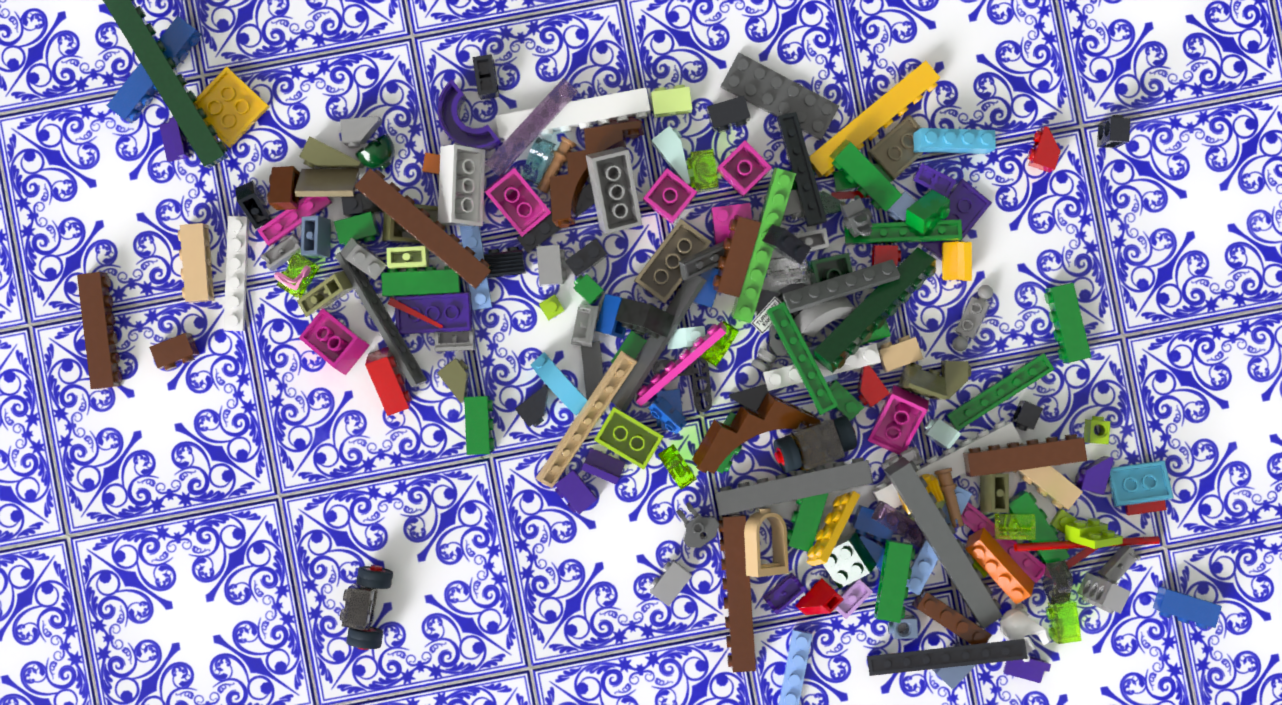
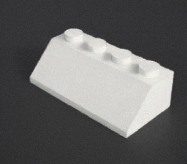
M455 144L440 147L438 221L441 224L483 226L486 150Z

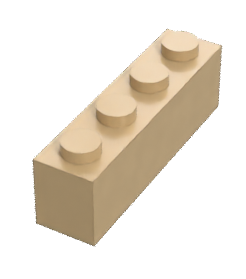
M204 223L179 225L178 239L181 242L179 257L183 268H181V278L184 280L182 296L185 302L190 303L214 301L209 225Z
M1052 466L1012 471L1013 473H1020L1022 475L1021 479L1028 485H1035L1037 487L1036 491L1045 498L1046 496L1051 498V503L1060 510L1062 508L1069 510L1083 493L1082 490Z

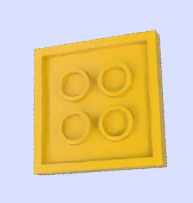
M227 66L197 97L198 101L195 102L207 114L206 121L209 125L212 124L218 133L216 136L229 148L270 107Z

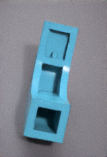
M544 352L530 364L531 367L567 408L577 415L588 400Z

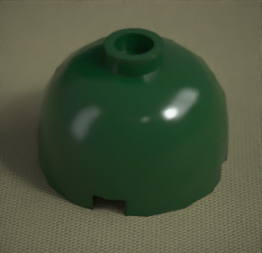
M384 134L368 143L365 150L363 147L359 149L355 155L365 167L371 169L380 167L383 170L391 164L389 161L394 156L395 148L389 135Z

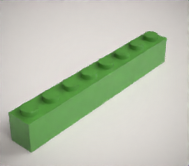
M774 167L759 222H761L741 294L740 297H736L731 316L733 319L751 323L773 253V248L762 240L772 224L781 226L796 173Z

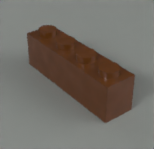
M738 215L731 219L729 223L730 234L729 237L725 238L723 245L725 249L724 255L719 258L718 275L714 276L712 284L717 292L740 297L761 222Z
M924 589L912 603L915 608L971 645L987 643L992 634Z

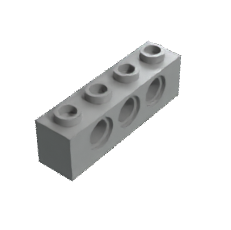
M1086 572L1077 593L1083 596L1082 600L1108 613L1113 614L1116 611L1121 614L1131 592Z

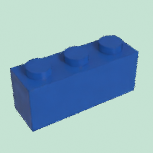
M1160 586L1153 605V609L1159 611L1158 615L1170 618L1171 615L1177 616L1178 621L1189 624V621L1196 622L1195 626L1203 629H1208V626L1216 628L1222 608L1221 605Z

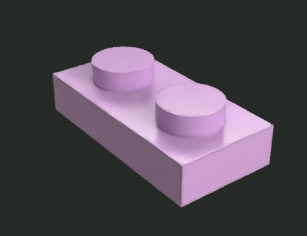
M858 579L840 595L844 600L835 609L847 619L873 591Z

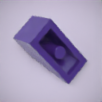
M1103 456L1080 469V473H1077L1075 478L1076 486L1082 490L1104 495L1114 458Z

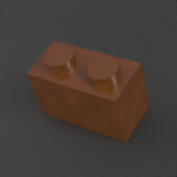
M294 166L272 167L271 175L269 176L270 191L267 194V200L276 210L298 209L299 197L295 196V188L300 172Z
M183 333L149 347L157 368L165 369L166 371L176 368L177 363L182 361L183 364L195 360V356L200 355L191 333Z

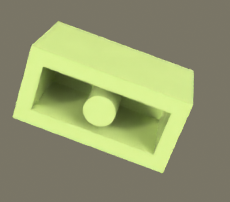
M676 85L673 87L674 89L666 90L665 87L654 89L655 91L651 92L654 118L692 113L690 88L685 87V85Z
M425 246L386 248L387 267L389 269L400 270L429 267V250Z

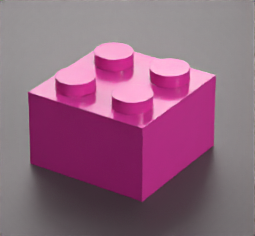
M744 140L717 167L716 171L744 197L770 172L772 167Z
M667 168L643 197V202L673 225L695 198L697 191Z

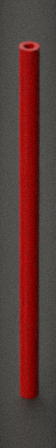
M1159 536L1123 538V544L1113 546L1159 544L1160 538ZM1071 541L1014 544L1015 551L1090 548Z

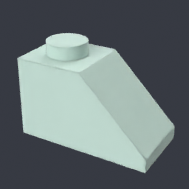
M705 327L676 329L667 343V350L694 346L693 342L701 336L703 338L705 336Z
M938 418L930 419L924 427L926 430L923 432L938 446L950 449L961 435L959 431Z

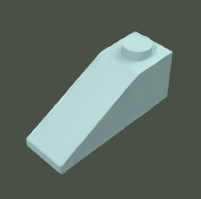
M668 126L651 140V144L674 173L690 185L682 141L680 140L682 136L676 128L672 129Z

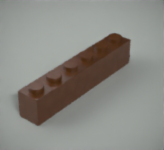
M103 272L78 274L77 280L90 388L120 387L122 374L118 366L120 356L116 350L118 338L116 333H114L115 316L112 314L111 308L113 306V298L109 292V287L111 286L110 278L107 273Z
M1077 434L1065 435V439H1058L1057 436L1047 437L1044 442L1032 439L1026 440L1027 444L1019 445V442L1007 443V447H1000L997 444L989 445L986 450H981L980 447L969 448V452L963 453L966 476L975 477L1087 461L1084 437H1077Z

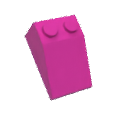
M514 166L484 190L486 195L521 236H524L551 213Z
M750 203L713 207L711 209L715 245L729 237V223L732 218L734 219L735 215L752 219Z
M323 308L299 337L300 340L328 364L344 375H347L370 346Z
M893 385L869 435L868 441L901 456L900 453L907 450L927 413L929 400Z

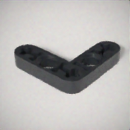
M698 357L683 373L677 376L692 375L695 408L700 412H707L712 407L709 366L706 359ZM677 359L656 362L653 366L654 374H660V372H656L659 364H663L666 367L669 362H675ZM697 360L705 363V367L702 368V374L706 372V377L699 376L695 378V373L699 374L698 368H694ZM699 379H703L707 383V387L704 390H699L696 387V382ZM708 391V396L704 395V400L708 401L709 404L705 406V409H702L701 406H698V402H701V396L697 397L696 393Z

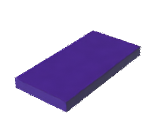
M961 179L949 196L946 197L950 200V213L942 220L961 219L963 239L992 202L964 179ZM962 240L919 243L942 261V242Z
M471 292L394 296L395 300L443 326L438 328L395 308L396 327L401 335L473 331Z

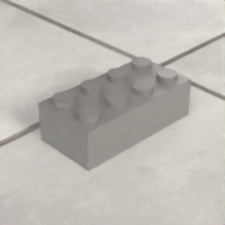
M618 147L586 155L600 230L608 234L642 225L629 150L624 147Z

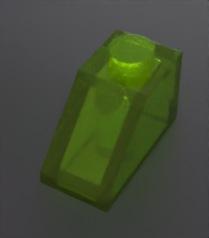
M725 321L723 323L727 327L726 334L700 356L714 366L719 364L739 332Z
M674 444L657 454L681 490L697 480Z

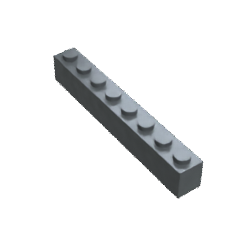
M863 457L852 459L851 464L845 465L844 461L833 463V467L825 469L824 465L814 467V472L806 473V470L794 472L795 476L787 477V474L775 476L776 480L768 481V478L757 480V484L754 485L745 482L738 484L739 488L731 489V486L719 488L720 492L715 493L719 515L872 484L874 482L869 460L864 461Z

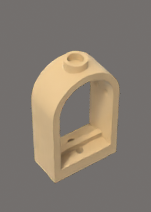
M759 508V512L752 514L748 518L744 529L746 576L764 577L789 573L785 521L780 515L771 513L770 508ZM767 518L772 528L773 563L761 564L759 531L762 522Z

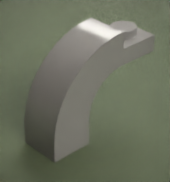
M844 296L803 309L794 318V321L801 333L814 338L825 325L834 320H845L856 307Z

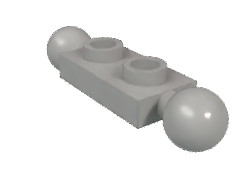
M989 285L979 287L977 292L978 299L971 297L955 330L960 334L952 342L955 350L964 351L968 347L967 338L974 340L990 307V304L985 302L993 296V289Z

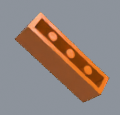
M984 527L968 537L965 546L966 551L1015 604L1032 596L1033 580Z

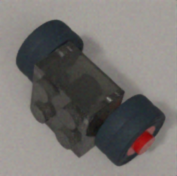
M846 416L812 424L791 432L792 437L788 435L774 441L775 458L785 473L801 467L810 470L845 457L844 452L857 447L855 430Z
M379 565L359 567L356 582L349 586L348 589H345L343 594L345 608L341 610L340 620L342 621V627H348L346 640L348 645L361 650L378 649L381 647L383 630L371 627L370 625L373 622L378 589H388L391 587L393 571L382 568Z

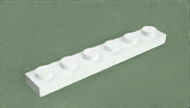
M228 216L224 331H245L249 219L245 216Z
M871 344L860 347L854 355H850L846 359L845 364L840 369L837 368L833 373L816 360L815 362L823 377L880 363L881 360L877 345ZM794 365L763 372L767 391L803 382Z

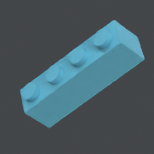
M920 128L913 133L914 152L988 154L996 149L995 130Z

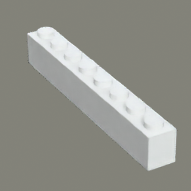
M641 88L496 115L495 118L501 142L513 143L518 138L529 140L535 138L534 135L551 136L556 131L567 133L571 132L572 128H591L593 124L605 126L610 124V120L617 119V122H626L629 120L628 117L642 119L646 118L647 114H651L647 89Z
M1003 420L996 423L994 429L990 431L985 429L977 433L978 437L972 440L967 438L961 441V445L954 449L952 446L950 449H945L943 455L939 457L934 455L926 459L927 463L921 466L917 465L918 471L916 473L918 477L923 474H932L939 483L935 471L952 468L951 475L953 479L966 472L963 453L969 452V448L980 447L981 450H986L989 445L999 444L1000 447H1007V443L1019 442V444L1023 442L1013 423ZM891 481L877 484L875 486L876 489L872 491L881 511L884 513L902 505Z

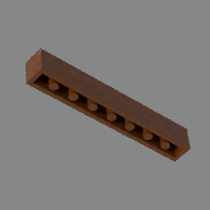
M370 168L356 183V189L474 289H477L491 273V270L488 269L490 265L482 258L480 261L475 258V252L468 246L465 248L459 244L461 240L453 233L448 235L444 231L445 227L436 220L434 223L429 218L430 214L425 209L421 208L419 210L415 207L414 204L416 202L408 195L402 196L399 193L401 189L393 182L388 184L384 180L385 176L379 170L373 171Z
M721 515L722 520H718L719 532H723V539L720 540V551H724V559H721V569L725 570L726 578H722L723 590L727 591V597H723L724 609H728V617H725V628H729V636H726V645L731 651V655H727L728 667H732L733 673L756 671L750 576H746L744 536L746 515Z

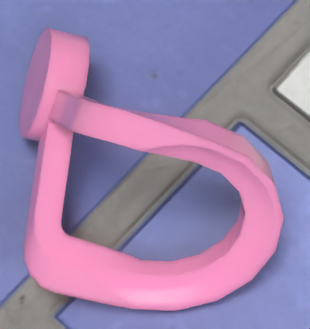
M308 265L304 266L301 273L293 280L280 272H276L274 277L285 286L297 290L303 278L309 275L311 267Z

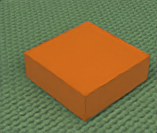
M425 152L422 172L439 175L440 155Z

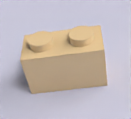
M907 335L899 338V342L893 345L891 341L880 345L881 349L878 352L884 372L924 359L916 337L910 338Z

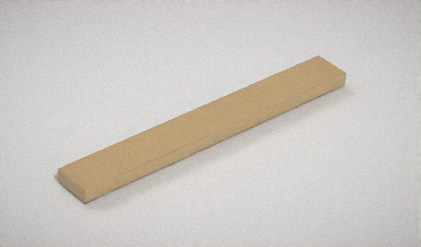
M623 351L619 353L536 476L539 482L553 488L638 362Z

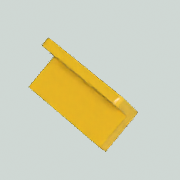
M942 242L943 280L972 281V242Z

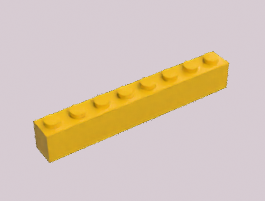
M925 60L809 156L812 169L819 178L823 175L828 177L835 171L832 165L834 160L830 155L845 140L850 141L858 150L862 149L865 146L863 144L865 140L869 139L871 141L879 134L878 130L882 126L886 129L894 122L893 117L897 114L900 117L909 110L907 106L913 102L915 105L923 98L922 93L926 90L931 92L938 86L936 82L940 79V76Z

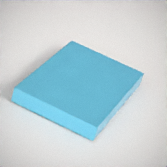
M1164 460L1111 468L1108 482L1114 507L1174 498Z

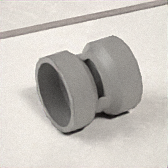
M760 348L758 357L752 361L751 365L762 372L770 370L771 363H774L777 357Z

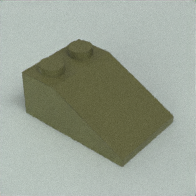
M414 204L419 210L421 208L425 209L430 214L429 218L434 223L436 220L438 221V206ZM384 212L382 241L421 244Z
M915 363L904 366L898 387L933 400H946L945 378L940 376V372L929 369V372L921 370L922 366Z

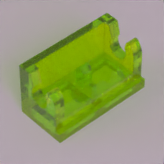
M995 514V539L1036 540L1035 514Z

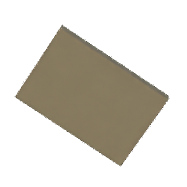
M910 115L867 152L892 180L898 177L924 153L914 152L913 133L921 127Z
M359 168L301 169L295 188V196H354L355 185L359 178Z

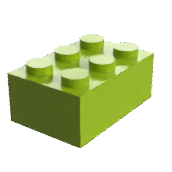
M613 407L594 441L644 470L664 436Z

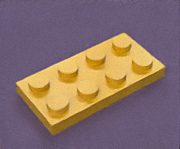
M852 491L835 498L832 512H829L825 517V525L817 533V541L807 553L808 559L806 562L815 566L827 563L860 494Z

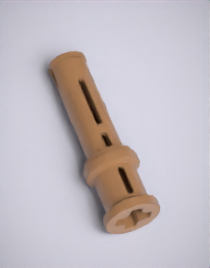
M563 136L561 137L562 141L559 147L553 152L554 157L537 186V189L548 194L550 189L549 177L558 175L564 162H567V153L577 146L576 143Z
M952 468L935 471V475L938 476L940 489L944 494L951 525L953 528H957L955 521L957 519L959 527L964 526L954 491L957 486L952 479Z

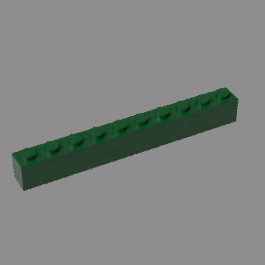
M103 0L203 166L209 169L228 158L226 154L228 151L223 141L219 142L215 136L218 134L212 124H208L206 121L207 114L202 107L199 108L195 103L198 101L196 96L186 88L187 81L183 75H178L175 70L177 67L172 57L168 58L165 51L167 49L161 40L158 41L154 34L157 32L152 24L147 23L144 19L146 14L141 6L137 7L134 0Z

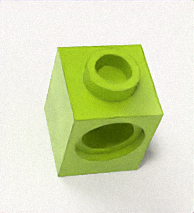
M1092 416V420L1085 419L1084 441L1086 443L1109 444L1111 421H1104V417ZM1096 425L1100 427V432L1098 435L1094 433V427Z

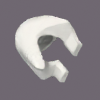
M1020 603L1016 605L1015 609L1008 610L1003 614L1000 620V630L1007 641L1025 639L1028 659H1023V661L1029 662L1028 652L1035 650L1036 647L1032 640L1025 636L1031 634L1038 635L1043 645L1052 640L1048 635L1047 628L1040 626L1030 619L1027 607Z

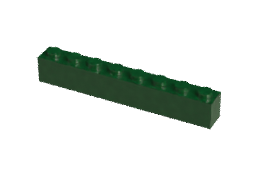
M917 247L897 267L900 278L879 285L814 349L815 360L832 373L837 368L840 369L845 364L846 359L850 355H854L858 351L859 346L863 342H867L871 338L872 333L876 329H880L884 325L885 320L889 316H893L897 312L898 307L902 303H906L915 290H919L928 277L930 278L935 274L936 259Z

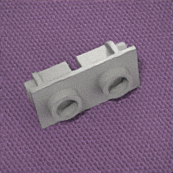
M911 446L906 451L900 453L901 456L896 455L888 460H884L881 467L884 470L903 457L909 462L912 460L916 466L924 461L920 457L917 447L913 448Z

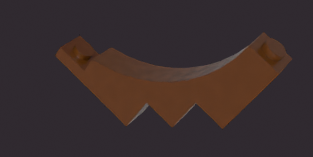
M641 120L584 128L585 150L567 153L568 174L549 177L552 221L557 227L567 228L575 224L579 195L589 178L586 155L618 147L626 148L627 137L638 138L640 135H644V127Z
M767 393L757 412L741 406L730 426L714 419L692 460L697 465L696 468L701 472L706 473L709 471L715 474L725 458L747 440L768 431L797 429L800 423L806 426L811 424L817 427L821 420L813 413Z

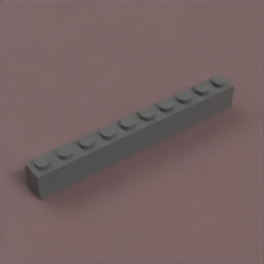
M903 457L884 469L978 624L984 629L1003 617L999 611L1001 609L1000 604L995 598L992 599L990 596L992 594L991 589L986 583L983 584L981 581L983 579L982 574L977 568H973V559L968 553H964V544L953 535L956 533L955 529L950 523H946L944 519L947 516L944 511L935 505L937 502L932 492H927L926 487L928 485L922 476L918 477L916 473L918 468L912 460L909 462Z

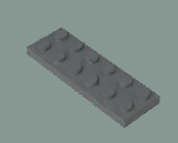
M741 53L737 54L721 84V88L738 97L744 96L747 102L775 117L797 112L801 130L819 140H822L839 108V105Z

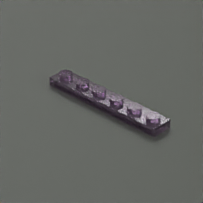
M563 78L485 164L501 177L574 98L578 91Z

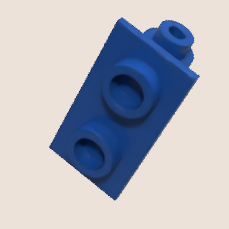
M658 397L648 409L653 417L660 419L665 424L667 430L677 434L687 424L686 418L677 410L670 414L669 411L673 406L664 398Z

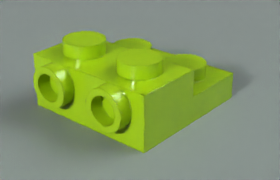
M1088 518V521L1076 520L1074 523L1065 525V540L1093 549L1123 544V536L1108 530V524L1100 522V519Z

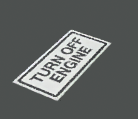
M776 297L751 322L762 335L772 325L766 311L781 303Z

